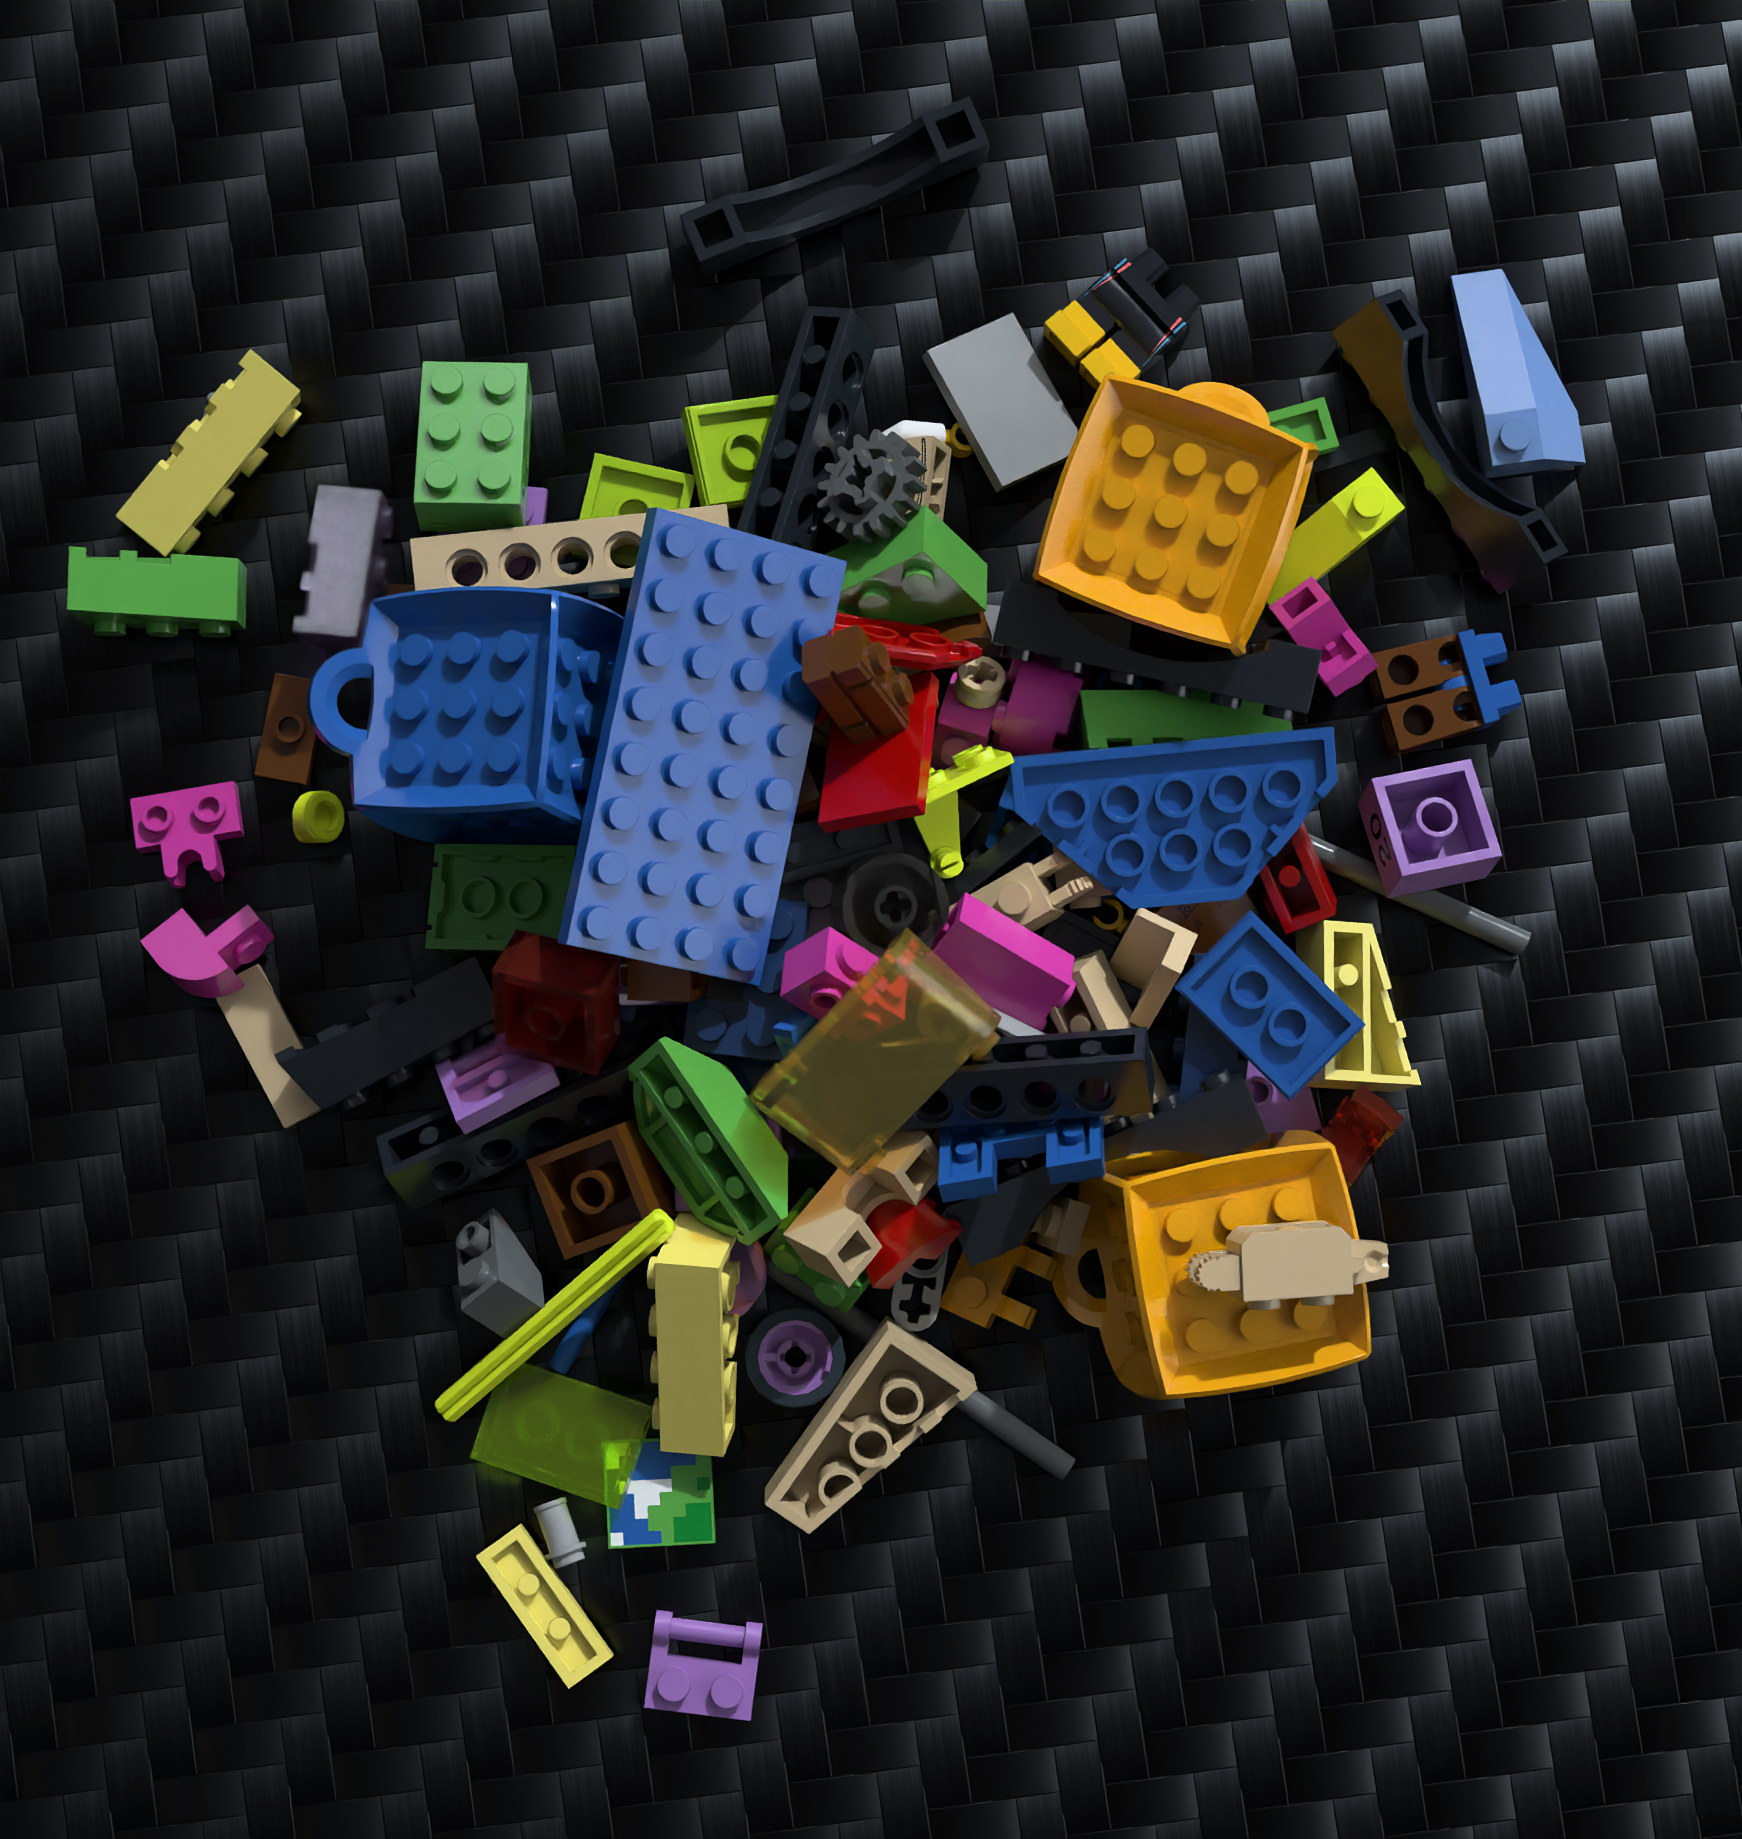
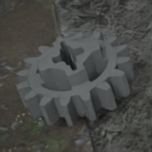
M873 429L869 441L857 434L854 436V448L848 451L840 446L837 449L841 459L837 464L826 463L824 468L831 474L830 479L818 483L817 487L827 495L817 503L818 508L827 514L824 522L849 542L854 543L858 538L866 545L872 544L875 533L884 540H889L891 538V527L894 524L905 529L908 523L904 515L908 510H920L921 506L914 500L915 495L927 491L928 487L919 479L920 476L928 471L927 466L918 459L921 453L897 433L891 431L885 436L878 429Z

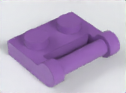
M530 1014L515 1021L517 1027L454 1060L447 1058L435 1064L455 1120L464 1134L561 1084L544 1045L543 1036Z
M657 1610L644 1708L750 1721L763 1623L747 1622L746 1627L673 1618V1612ZM670 1639L743 1648L742 1663L668 1653Z

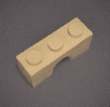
M903 1130L868 1132L783 1233L784 1237L806 1266L850 1287L882 1248L880 1242L865 1223L868 1215L878 1205L893 1199L904 1200L917 1206L938 1181L939 1150L928 1134L920 1130L910 1132Z

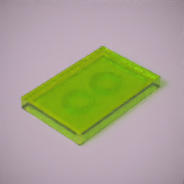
M524 1362L493 1388L470 1458L612 1508L622 1509L650 1425L653 1405Z

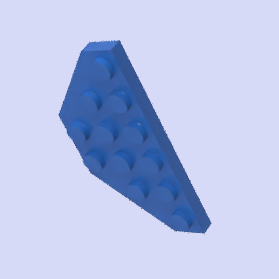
M1333 727L1014 756V763L1010 764L1014 812L1031 826L1036 823L1041 828L1042 832L1040 833L1131 909L1240 899L1263 867L1272 857L1277 855L1303 824L1302 821L1315 805L1338 782Z

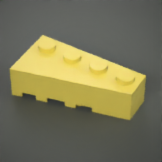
M251 349L238 363L244 368L235 381L229 379L225 384H221L204 409V412L207 414L201 421L196 419L187 426L170 449L172 455L167 461L162 459L153 468L116 514L120 522L164 558H169L174 552L185 554L201 535L195 528L207 512L216 517L235 495L228 487L241 472L249 478L268 456V453L262 447L276 432L283 438L302 415L296 409L301 402L300 390Z
M679 1211L674 1221L676 1225L675 1231L665 1240L658 1256L650 1258L647 1270V1285L649 1289H655L656 1304L652 1305L649 1315L650 1336L657 1337V1351H654L652 1356L650 1379L652 1383H658L659 1397L655 1398L653 1404L652 1427L653 1429L660 1430V1451L724 1457L735 1430L737 1362L727 1361V1358L733 1357L738 1335L739 1314L728 1313L734 1304L736 1285L740 1283V1261L730 1260V1252L737 1237L724 1234L698 1221L693 1212Z

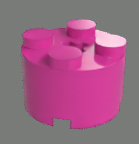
M1034 653L1032 662L1013 658L1007 682L1011 683L1008 692L1010 700L1009 702L1000 700L997 705L991 730L995 731L992 746L998 747V750L1010 752L1013 757L1069 751L1073 740L1079 692L1081 689L1087 690L1090 669L1085 668L1084 674L1055 668L1053 667L1055 659Z

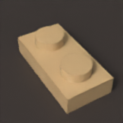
M1056 1194L1032 1223L1029 1231L1033 1232L1031 1242L1053 1251L1076 1257L1091 1205Z

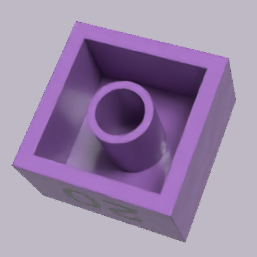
M1471 759L1373 778L1357 801L1387 898L1486 878L1502 857Z

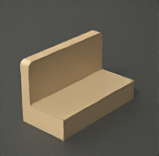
M1144 908L1137 910L1112 955L1109 965L1116 978L1142 990L1129 1022L1139 1027H1147L1148 1031L1178 980L1198 935Z

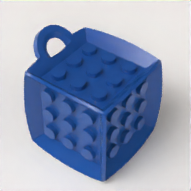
M463 586L411 591L375 598L369 604L359 648L348 649L334 655L321 665L314 674L307 692L306 705L308 717L315 733L329 748L349 757L350 788L354 808L385 828L410 838L434 844L577 846L625 618L613 610L588 599L556 590L537 588ZM355 678L370 679V711L366 730L347 724L340 716L337 708V696L341 687L346 682Z

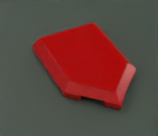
M839 612L836 613L833 629L827 632L829 637H833L836 631L858 625L872 643L880 641L885 646L891 666L926 671L965 665L980 658L983 650L978 645L965 640L960 641V643L952 642L948 638L941 636L939 630L926 625Z

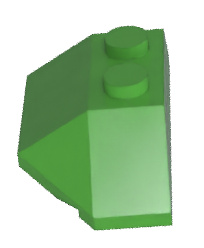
M663 1037L627 1067L629 1080L633 1082V1102L639 1133L698 1221L724 1234L737 1237L739 1242L750 1246L788 1217V1155L728 1066L670 1038Z

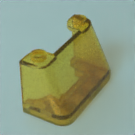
M907 927L888 945V949L866 970L864 975L784 1055L780 1063L776 1062L758 1080L748 1096L766 1115L850 1177L858 1170L864 1176H867L887 1155L882 1146L970 1055L979 1061L1000 1039V1036L994 1030L999 1025L1002 1017Z

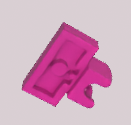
M234 781L130 799L136 849L140 854L162 851L165 877L172 887L183 888L185 886L186 869L188 865L195 861L203 862V867L210 873L214 881L219 882L224 878L222 851L218 841L244 836L238 787Z

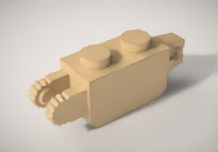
M1059 850L1036 864L1024 863L972 893L971 896L1034 932L1059 918L1065 912L1063 906L1089 892L1093 885L1089 877L1084 876L1069 881L1065 886L1056 891L1053 890L1047 877L1069 867L1074 862L1064 852ZM957 903L936 914L938 921L932 924L935 931ZM930 938L912 948L916 956Z
M1324 1220L1236 1226L1226 1237V1250L1206 1251L1205 1254L1199 1252L1198 1255L1194 1253L1192 1258L1189 1257V1262L1185 1263L1187 1268L1184 1269L1187 1271L1186 1277L1190 1278V1282L1207 1291L1212 1290L1215 1292L1216 1289L1228 1291L1229 1295L1246 1302L1248 1309H1277L1281 1307L1280 1299L1301 1298L1302 1305L1324 1306L1334 1304L1335 1295L1353 1294V1285L1387 1278L1389 1273L1387 1244L1381 1241L1351 1239L1341 1227L1330 1225Z

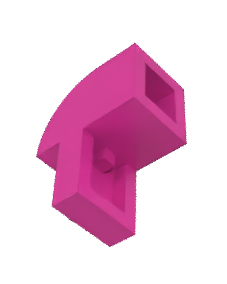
M1312 576L1269 606L1295 645L1323 651L1317 676L1335 697L1348 688L1359 684L1366 675L1379 667L1368 649L1348 626L1330 597Z
M958 669L954 670L939 712L938 725L933 739L930 767H934L935 771L940 769L944 771L954 766L955 763L952 757L968 748L979 744L983 748L988 747L992 733V721L1000 700L1004 701L1009 682H1007L1009 672L1004 671V683L1000 699L997 703L989 708L977 709L961 703L956 697L954 686ZM977 679L974 683L982 685L984 680Z
M247 904L208 936L204 934L182 908L140 942L157 964L184 991L202 998H218L230 995L245 986L234 970L242 964H247L257 959L264 952L266 945L274 940L275 937Z

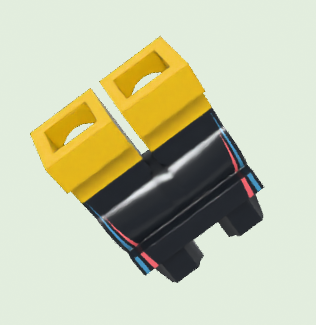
M1149 248L1134 257L1130 262L1125 257L1120 259L1111 270L1102 275L1065 309H1060L1044 322V336L1074 368L1080 363L1079 374L1096 392L1104 375L1110 372L1136 380L1143 376L1171 347L1184 337L1187 324L1201 306L1200 299L1185 284L1180 285L1165 300L1152 287L1169 270L1165 261L1153 248Z

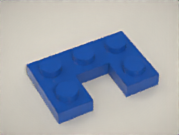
M1104 1116L1083 1117L1078 1120H1038L1023 1124H980L967 1128L956 1126L940 1127L938 1187L942 1201L974 1200L985 1195L997 1194V1160L1015 1157L1029 1158L1045 1152L1046 1168L1051 1185L1064 1182H1083L1090 1178L1105 1176Z

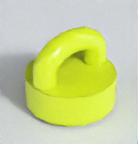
M310 791L301 795L295 802L292 812L293 831L298 841L303 843H328L337 839L342 832L345 817L342 803L336 795L329 791Z

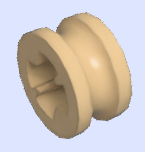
M984 656L965 665H960L954 686L956 697L961 703L972 708L982 709L995 705L1000 699L1005 678L1004 670L997 661ZM977 679H982V680H984L983 683H982V685H981V684H976V683H974V682H975Z

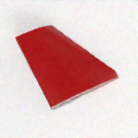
M925 1195L917 1206L900 1199L889 1200L878 1205L872 1210L865 1221L882 1245L880 1251L865 1268L872 1288L889 1290L918 1258L936 1260L963 1231L960 1223L955 1219L941 1216L935 1210L937 1203L928 1195Z

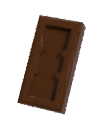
M275 673L254 773L255 776L309 786L318 742V735L310 723L306 705L307 692L312 679Z

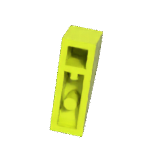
M1372 467L1294 530L1286 556L1266 602L1268 607L1311 576L1317 582L1396 520L1405 507Z

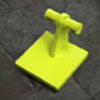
M979 744L953 756L955 765L944 771L943 769L935 771L934 767H930L925 815L916 816L913 819L929 852L928 863L930 869L938 877L946 879L954 877L961 873L964 865L960 853L957 789L1014 763L1010 752L992 749L991 746L983 748Z

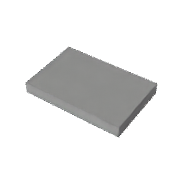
M1013 313L926 351L922 358L996 493L1067 460L1078 429Z

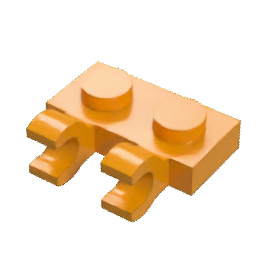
M1028 1231L1021 1246L973 1267H970L965 1253L962 1251L941 1298L939 1307L987 1329H990L997 1315L1030 1330L1038 1310L1005 1296L1017 1267L1051 1281L1059 1261L1026 1247L1033 1233L1031 1231Z

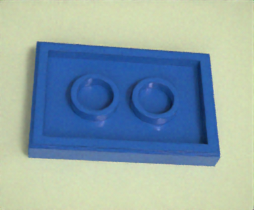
M1248 910L1173 986L1289 1101L1366 1025L1251 910Z

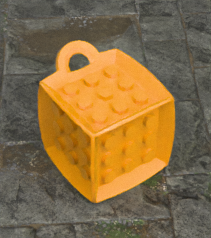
M1110 372L1104 375L1086 412L1061 473L1032 574L1037 585H1049L1072 597L1137 623L1188 639L1228 648L1235 656H1242L1246 653L1245 646L1265 607L1286 556L1305 497L1313 462L1319 455V449L1315 443H1305L1270 426L1269 417L1263 406L1250 394L1234 386L1216 382H1200L1175 391L1148 382L1118 376L1114 372Z
M1286 1130L1269 1133L1270 1138L1231 1155L1219 1158L1194 1152L1168 1150L1144 1152L1105 1163V1176L1079 1182L1078 1200L1079 1202L1091 1205L1076 1257L1053 1251L1051 1258L1059 1261V1264L1052 1278V1284L1059 1301L1070 1315L1086 1325L1099 1328L1108 1359L1117 1378L1125 1387L1138 1396L1153 1400L1211 1396L1282 1384L1335 1370L1369 1357L1371 1353V1329L1366 1282L1353 1285V1294L1335 1295V1303L1331 1305L1307 1306L1301 1304V1298L1280 1299V1308L1253 1310L1246 1307V1302L1229 1295L1228 1291H1219L1217 1289L1215 1292L1212 1290L1207 1291L1195 1285V1283L1189 1281L1190 1278L1186 1277L1187 1271L1184 1270L1187 1268L1185 1263L1189 1262V1257L1192 1258L1194 1253L1198 1255L1199 1252L1205 1254L1206 1251L1226 1250V1237L1236 1226L1324 1220L1330 1225L1341 1227L1351 1239H1359L1348 1188L1335 1146L1311 1131ZM1091 1249L1098 1250L1104 1274L1106 1298L1101 1299L1090 1295L1083 1288L1079 1279L1078 1266L1080 1259Z

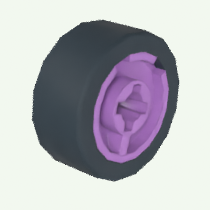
M793 1306L777 1309L760 1320L749 1336L745 1361L748 1377L758 1393L776 1405L795 1409L815 1405L832 1393L842 1379L846 1354L843 1338L830 1319L817 1310ZM793 1346L800 1347L806 1354V1361L800 1367H792L786 1362V1352Z

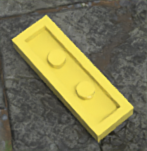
M522 1523L476 1556L568 1689L613 1657L614 1654L553 1567L546 1561L545 1556Z

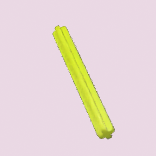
M655 1209L548 1301L545 1307L508 1339L503 1340L444 1391L435 1401L436 1410L448 1422H455L667 1240L676 1229L674 1221L662 1209Z

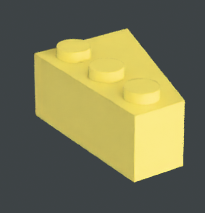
M1323 920L1296 930V956L1366 1024L1304 1087L1394 1092L1420 1086L1421 1082L1417 1069L1411 1070L1402 1038L1407 1037L1402 1020L1396 1021L1387 989L1392 987L1373 925L1370 923Z

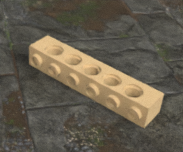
M727 504L669 510L730 528ZM646 513L410 539L415 591L463 587L456 582V573L463 564L474 562L483 567V575L479 582L472 586L537 588L556 590L569 594L588 592L590 599L617 597L620 595L619 588L631 587L635 566L628 569L617 567L612 562L613 554L619 547L624 545H632L639 549ZM571 551H580L589 557L587 567L579 574H567L560 569L562 558ZM518 557L533 559L536 562L534 573L525 580H514L509 577L508 568L514 559Z

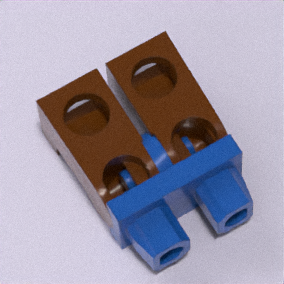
M1471 629L1455 635L1371 653L1379 665L1378 668L1366 675L1375 707L1429 690V694L1386 705L1377 713L1390 758L1445 739L1488 728L1500 720V717L1522 705L1519 690L1514 679L1490 686L1485 667L1503 663L1507 660V650L1501 633L1475 636L1474 630Z

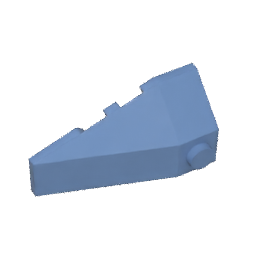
M1496 269L1451 276L1449 278L1480 472L1487 478L1584 465L1586 461L1577 410L1503 270Z

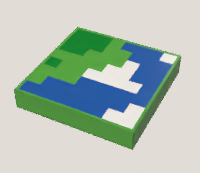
M660 1437L604 1441L608 1549L716 1543L712 1456L660 1451Z

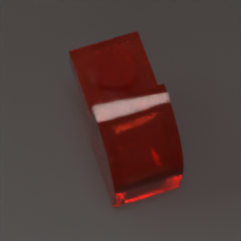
M1362 1084L1350 1097L1346 1096L1324 1122L1322 1129L1316 1133L1335 1146L1347 1188L1354 1183L1371 1155L1396 1131L1404 1119V1116Z

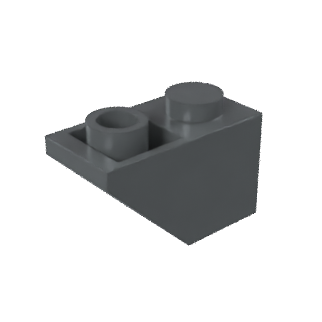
M491 1208L476 1221L468 1223L459 1235L455 1237L461 1311L504 1339H508L545 1307L542 1274L501 1213Z

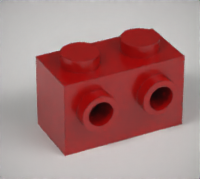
M1303 823L1277 855L1272 857L1259 872L1266 888L1261 891L1266 910L1272 920L1279 918L1285 934L1334 916L1336 913V896Z

